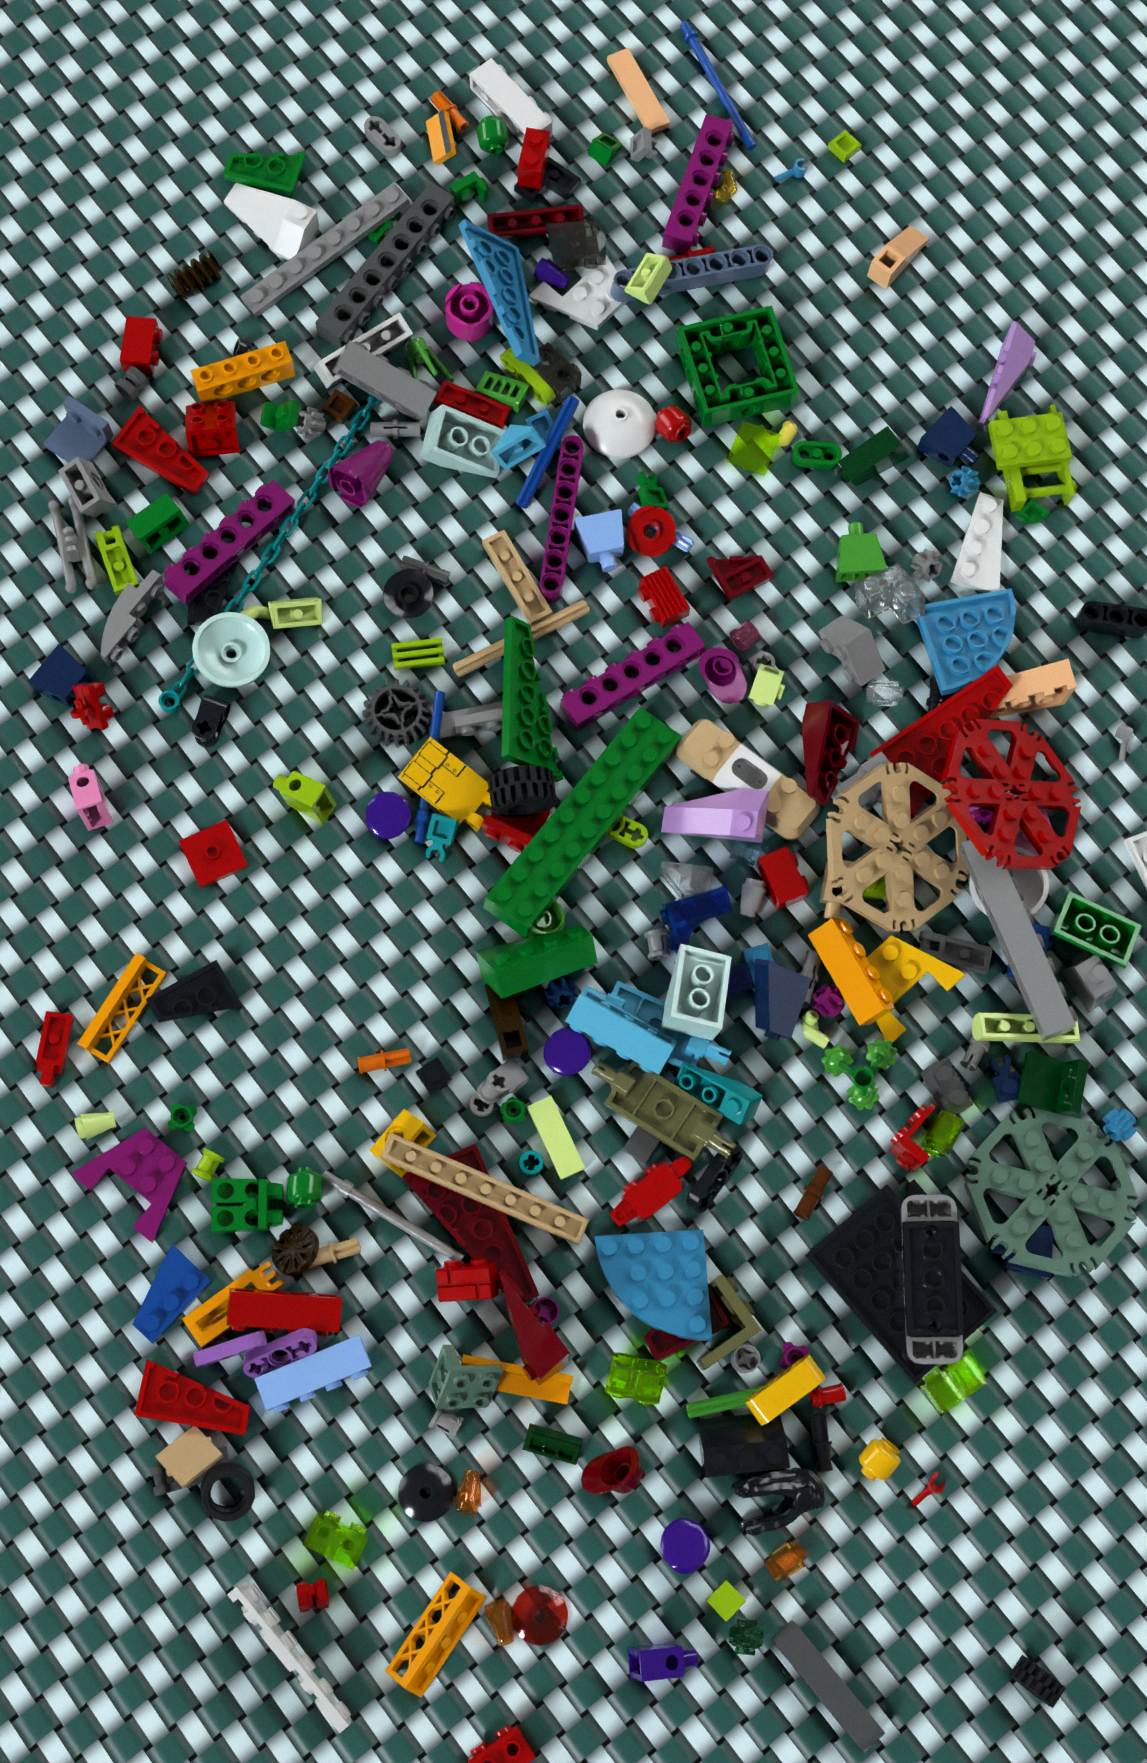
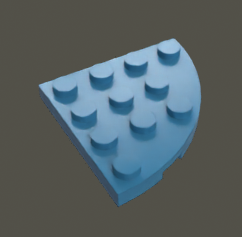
M1012 588L914 607L913 612L941 696L962 690L994 668L1004 656L1012 638L1015 624L1016 607Z
M703 1229L595 1236L596 1253L601 1270L613 1293L633 1315L654 1329L676 1335L679 1338L712 1341Z

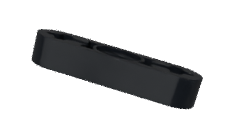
M736 1145L735 1150L731 1151V1156L728 1159L720 1153L715 1155L687 1196L686 1205L698 1213H703L707 1210L743 1157V1149Z

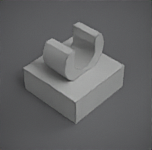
M643 127L630 138L631 160L639 162L644 157L652 159L657 155V151L652 150V147L657 144V140L652 138L651 129Z

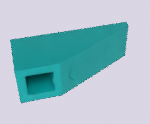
M685 1062L682 1063L674 1083L680 1089L739 1125L754 1118L763 1097L762 1094L741 1082Z

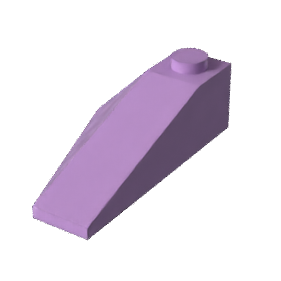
M1012 321L1002 344L977 429L982 430L1023 376L1027 366L1032 367L1037 353L1033 351L1035 341L1018 322Z
M742 788L665 806L661 832L762 843L769 791Z

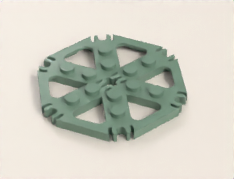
M1033 1107L1031 1110L1026 1108L1022 1112L1025 1120H1020L1016 1112H1012L1010 1119L1009 1115H1007L969 1157L968 1160L972 1161H968L966 1164V1168L973 1169L976 1175L966 1174L964 1177V1181H966L964 1187L986 1243L995 1236L996 1239L992 1242L990 1248L993 1250L998 1244L1003 1245L1006 1249L1002 1255L1003 1259H1006L1013 1252L1014 1256L1008 1261L1009 1263L1070 1278L1073 1275L1076 1277L1081 1273L1079 1264H1083L1088 1273L1094 1269L1096 1270L1135 1224L1132 1222L1137 1219V1215L1130 1214L1127 1207L1136 1208L1139 1203L1136 1200L1139 1197L1115 1141L1113 1140L1106 1147L1105 1144L1110 1140V1135H1106L1104 1139L1097 1138L1095 1133L1099 1129L1098 1125L1087 1131L1088 1127L1093 1123L1090 1121ZM1045 1123L1071 1128L1078 1135L1077 1141L1057 1164L1042 1132V1126ZM1004 1135H1013L1026 1170L995 1163L990 1159L989 1153ZM1106 1157L1113 1166L1120 1183V1189L1118 1191H1110L1077 1182L1098 1158ZM1058 1182L1059 1185L1055 1188V1195L1048 1196L1044 1201L1043 1198L1046 1196L1047 1188L1054 1186ZM986 1190L1023 1199L1024 1201L1005 1223L997 1224L991 1218L983 1193ZM1076 1212L1113 1221L1115 1223V1230L1100 1247H1092L1086 1239ZM1045 1219L1051 1225L1053 1237L1062 1256L1060 1259L1035 1255L1026 1249V1241Z

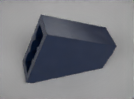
M755 959V1026L765 1031L764 1036L776 1041H779L780 1037L791 1039L812 979L772 961Z

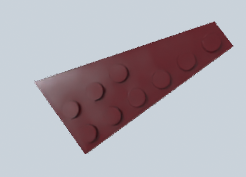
M476 1144L446 1156L489 1175ZM407 1172L403 1175L404 1181L472 1259L487 1258V1263L495 1262L497 1266V1280L499 1272L504 1269L523 1292L526 1301L540 1296L505 1213L414 1173Z

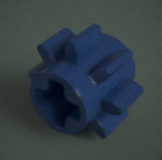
M563 976L549 981L548 988L543 990L549 1006L552 1007L556 1004L559 1010L572 1006L574 997L578 996L573 980L569 979L566 981Z

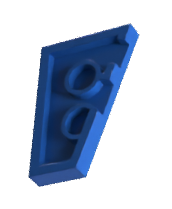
M171 1244L132 1325L154 1344L212 1281L179 1249Z

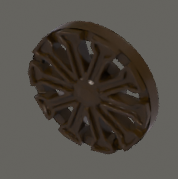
M294 1225L289 1230L286 1229L280 1234L279 1240L275 1241L272 1249L273 1264L278 1271L287 1276H296L306 1271L313 1264L319 1250L317 1234L305 1225Z

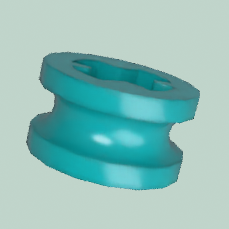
M532 1150L523 1153L519 1161L520 1170L527 1176L539 1174L543 1168V1158L540 1153ZM529 1156L535 1157L534 1161L537 1159L539 1161V1165H535L532 1171L528 1170V1166L524 1167L523 1162L528 1161Z

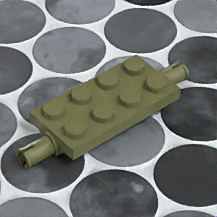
M602 1059L597 1061L596 1064L598 1066L593 1067L591 1073L611 1085L610 1088H612L604 1102L606 1107L683 1156L688 1157L691 1161L695 1162L707 1146L725 1156L726 1159L731 1156V1151L735 1150L737 1144L717 1133V1128L724 1115L655 1072L648 1073L639 1066L640 1064L634 1060L624 1071L616 1070L603 1062Z

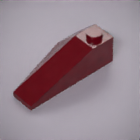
M831 700L807 703L801 727L807 794L823 806L828 804L838 783L837 775L840 769H845L847 764L845 758L848 752L854 750L860 721Z
M503 1269L499 1272L498 1282L524 1364L522 1369L530 1381L535 1379L538 1385H541L567 1366L570 1352L548 1323L544 1326L542 1325L539 1312L534 1305L531 1306L529 1304L526 1306L524 1303L526 1298L523 1292Z

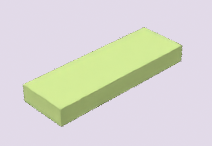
M550 1095L527 1106L560 1180L585 1170V1166L552 1096Z

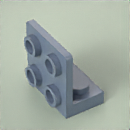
M68 396L63 402L67 412L66 417L45 440L44 446L68 463L76 457L92 462L114 436L108 421L71 396Z

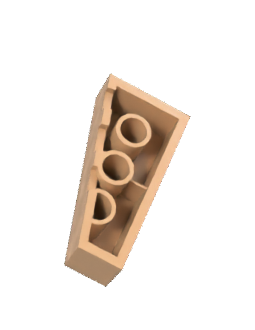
M1069 659L1006 676L1013 686L987 720L1064 705L1077 688Z

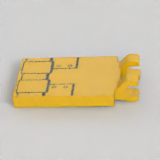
M431 736L397 777L443 815L458 819V826L464 821L477 832L482 827L484 818L474 812L481 804L493 812L490 794L487 792L489 788L488 782Z

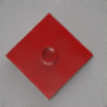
M227 819L179 841L200 888H204L249 867Z

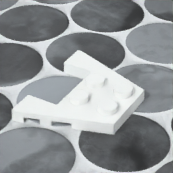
M592 235L578 248V254L590 263L593 268L564 296L558 294L543 281L529 295V301L536 305L537 303L545 305L550 311L555 313L559 311L568 315L569 319L598 330L627 302H618L612 298L610 290L617 271L597 238Z

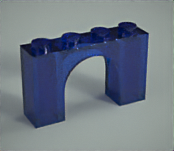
M719 886L662 903L663 910H659L664 926L668 925L670 935L667 936L669 948L671 951L675 950L676 957L681 944L689 945L690 936L699 923L733 912L726 886ZM740 962L730 966L727 996L755 988L747 962Z

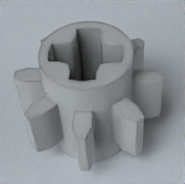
M307 407L306 411L301 410L296 426L297 433L303 434V438L310 440L314 439V435L320 437L326 427L323 413H319L318 409Z
M928 549L917 553L911 564V567L915 569L913 575L927 582L939 576L943 566L938 561L941 555Z

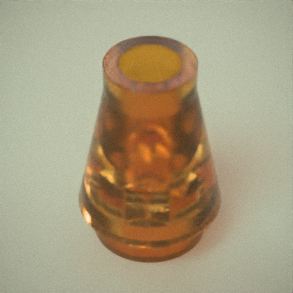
M465 1470L454 1503H456L455 1510L470 1514L478 1513V1507H481V1472Z
M499 1599L486 1604L483 1615L497 1640L498 1646L512 1643L514 1637L511 1606L507 1605L506 1599Z

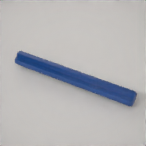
M570 395L567 396L545 441L546 447L541 449L516 499V504L519 507L528 508L579 405L577 398Z

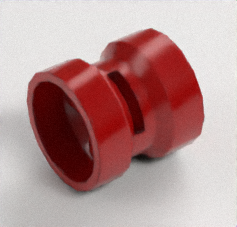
M326 1578L318 1579L312 1584L307 1582L297 1583L296 1589L300 1613L310 1611L313 1607L320 1609L329 1608Z

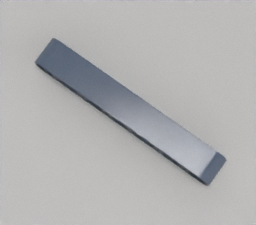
M755 245L670 261L672 270L668 276L672 279L667 278L656 296L763 276L769 269L773 258V251L766 245ZM638 267L621 270L615 274L610 290L611 296L615 301L627 302L638 300L626 293L625 288L619 286H627Z

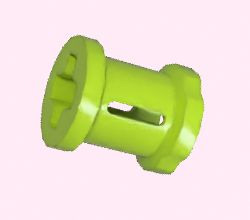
M203 1148V1156L196 1168H192L190 1172L212 1183L215 1171L220 1163H224L225 1159Z

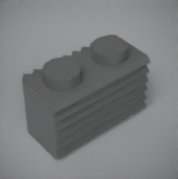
M945 1058L927 1067L920 1073L945 1120L966 1111L974 1103L970 1101L971 1097L965 1091L966 1087L962 1086L963 1082H960V1077H957L958 1073L954 1072L955 1068L952 1067V1063H949V1058Z

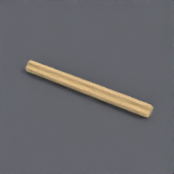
M581 600L530 625L533 640L590 613L588 603L585 600ZM504 639L454 663L453 670L458 677H462L504 656Z

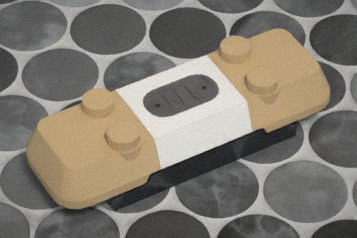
M708 719L697 720L676 746L678 759L691 768L690 772L719 794L742 788L769 791L765 828L771 833L775 831L787 840H796L803 835L820 811V804L810 798L807 791L797 785L795 780L785 776L735 739L731 733L726 732Z

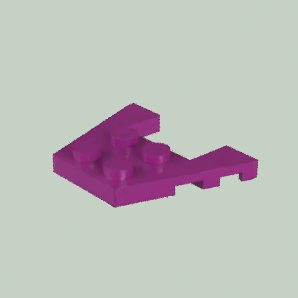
M144 1128L78 1168L71 1175L92 1191L110 1170L116 1173L151 1203L149 1208L132 1227L153 1243L188 1163L147 1128Z

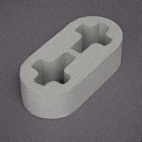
M377 116L369 117L364 123L367 139L386 157L399 155L402 149L399 135L382 118ZM386 140H387L390 144L395 143V146H394V147L391 146V145H388V146H387V145H386Z

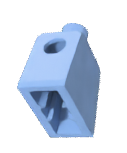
M621 509L575 518L574 532L588 562L600 561L603 572H611L617 569L615 558L622 557L624 552Z

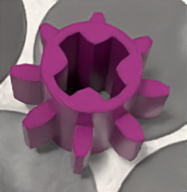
M824 985L813 995L816 1003L812 1008L820 1016L826 1017L829 1015L831 1018L835 1017L845 1007L844 1002L841 1000L843 999L838 987L833 985L831 987Z

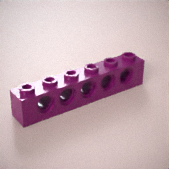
M708 114L705 115L663 234L662 247L684 254L692 246L697 247L700 238V232H697L699 226L704 227L707 218V212H704L706 206L711 207L714 198V192H711L713 186L718 187L721 172H718L720 166L725 167L728 153L725 152L727 146L732 147L735 133L732 132L733 122Z
M274 480L268 485H261L252 499L244 500L238 506L237 512L232 516L227 515L224 517L214 532L208 531L202 537L199 545L195 548L192 546L187 549L183 554V558L177 564L173 562L164 571V585L187 605L293 512L295 500ZM267 507L269 511L263 512L258 508ZM248 522L252 526L243 527L240 523ZM231 538L234 542L226 543L222 539ZM207 553H211L216 557L213 559H207L206 557H204V555ZM193 569L196 570L198 573L195 575H189L185 571Z
M689 622L682 626L677 624L664 637L652 639L646 648L641 651L638 649L627 655L626 660L619 664L615 662L605 669V673L598 677L596 675L591 676L583 683L582 687L577 690L572 688L565 692L561 699L560 708L576 732L699 658L705 650V644ZM676 646L680 651L671 652L667 647ZM653 658L659 663L657 665H650L646 660ZM633 671L638 676L636 678H628L625 673ZM607 684H612L617 689L614 691H607L605 690L604 686ZM585 697H591L595 702L593 704H585L582 700Z

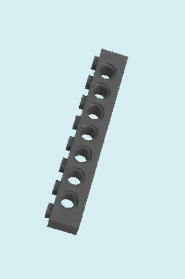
M432 182L427 185L315 322L319 336L339 349L354 339L358 328L364 326L368 322L371 312L381 306L388 291L395 289L401 275L411 269L414 259L424 253L427 243L432 237L436 238L445 221H449L455 213L453 195ZM391 265L392 267L385 268L384 266ZM358 300L364 301L362 303H355ZM343 318H349L347 321H341Z

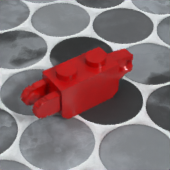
M681 1156V1158H678L669 1166L666 1162L660 1166L654 1163L644 1172L646 1177L639 1183L636 1179L623 1188L625 1194L621 1198L622 1201L609 1214L613 1221L619 1227L635 1218L646 1221L670 1202L681 1191L682 1182L679 1179L691 1169L690 1159Z

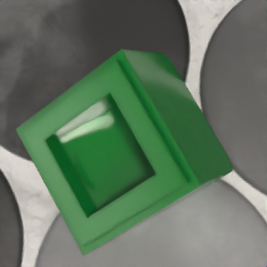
M604 132L592 139L588 155L606 166L620 151L623 144Z

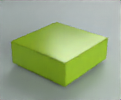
M846 129L828 144V149L843 163L860 151L862 144Z
M726 1579L706 1599L726 1622L746 1602Z

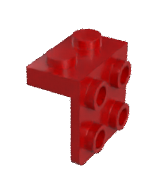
M550 809L537 815L516 818L503 817L492 812L491 816L486 815L482 823V832L491 840L501 841L512 850L521 853L546 823L550 816Z
M933 1103L927 1108L922 1105L907 1120L911 1125L909 1127L904 1125L890 1140L893 1145L889 1151L897 1157L895 1159L896 1162L905 1170L915 1171L930 1157L910 1139V1136L936 1108Z

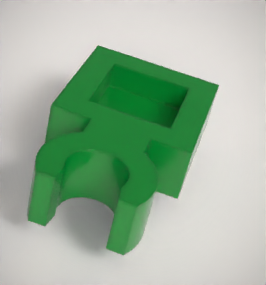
M641 471L636 476V481L640 486L638 494L642 506H655L667 511L669 505L663 487L656 486V474L652 472L646 477L645 472Z

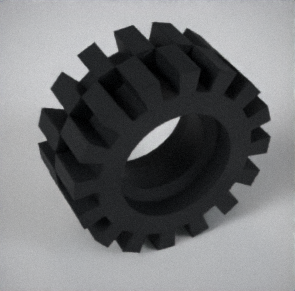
M1024 1655L1020 1657L1009 1673L1026 1690L1052 1708L1066 1689L1052 1675L1048 1674L1043 1668Z

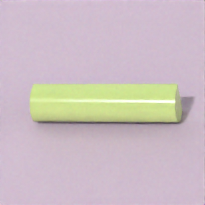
M977 1013L972 1021V1034L976 1041L1042 1042L1031 1014ZM1078 1018L1075 1022L1076 1026L1072 1031L1045 1040L1043 1043L1080 1042Z

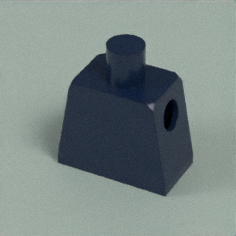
M952 406L921 437L917 446L919 451L950 468L959 459H962L971 467L980 457V454L971 448L977 437L976 432Z
M58 644L28 682L37 693L70 707L74 700H76L72 686L78 683L89 684L91 677L86 669L65 648Z
M1051 1225L1039 1226L1025 1244L1028 1252L1052 1258L1054 1234ZM991 1238L988 1243V1253L1003 1255L1006 1251L1003 1245L998 1244L993 1250L990 1248L992 1242L996 1239ZM1013 1252L1006 1259H1002V1268L1040 1280L1051 1278L1050 1272L1009 1263L1008 1261L1014 1256Z

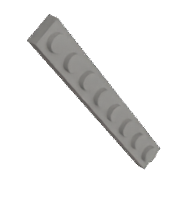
M393 182L240 296L241 300L257 318L409 205V199Z

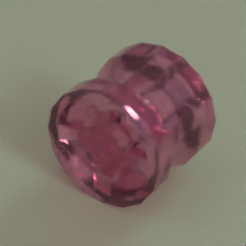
M748 620L742 622L739 629H733L729 633L735 646L742 652H746L752 643L756 644L761 641L758 630Z

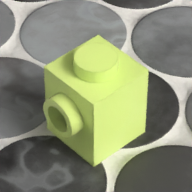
M760 664L749 698L753 699V702L760 706H768V704L773 706L775 698L780 700L785 685L781 684L784 671Z

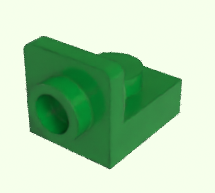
M475 171L451 184V195L454 196V203L456 205L462 201L470 200L474 194H477L483 203L488 201L489 186L483 177L480 178Z
M290 400L277 406L268 401L264 402L260 421L261 426L278 433H283L296 427L300 403Z

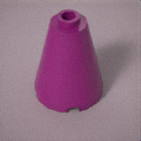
M377 440L332 466L328 471V480L333 490L337 487L342 493L339 497L352 506L359 508L369 503L394 458L392 447L387 442Z

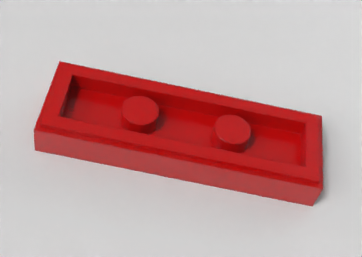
M445 380L434 399V405L436 406L446 405L500 429L504 428L511 413L510 406Z

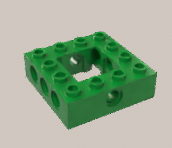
M772 305L678 327L676 345L702 428L796 406L800 390ZM752 347L762 377L755 378L753 382L728 385L722 396L718 384L719 376L718 373L715 374L711 362L712 356Z

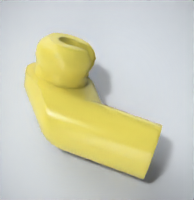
M785 421L778 435L765 436L766 448L788 446L797 434L796 424L792 421Z

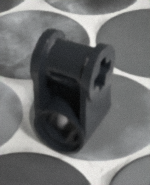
M209 695L203 696L192 726L198 745L208 748L216 744L222 727L228 718L231 707L230 702Z

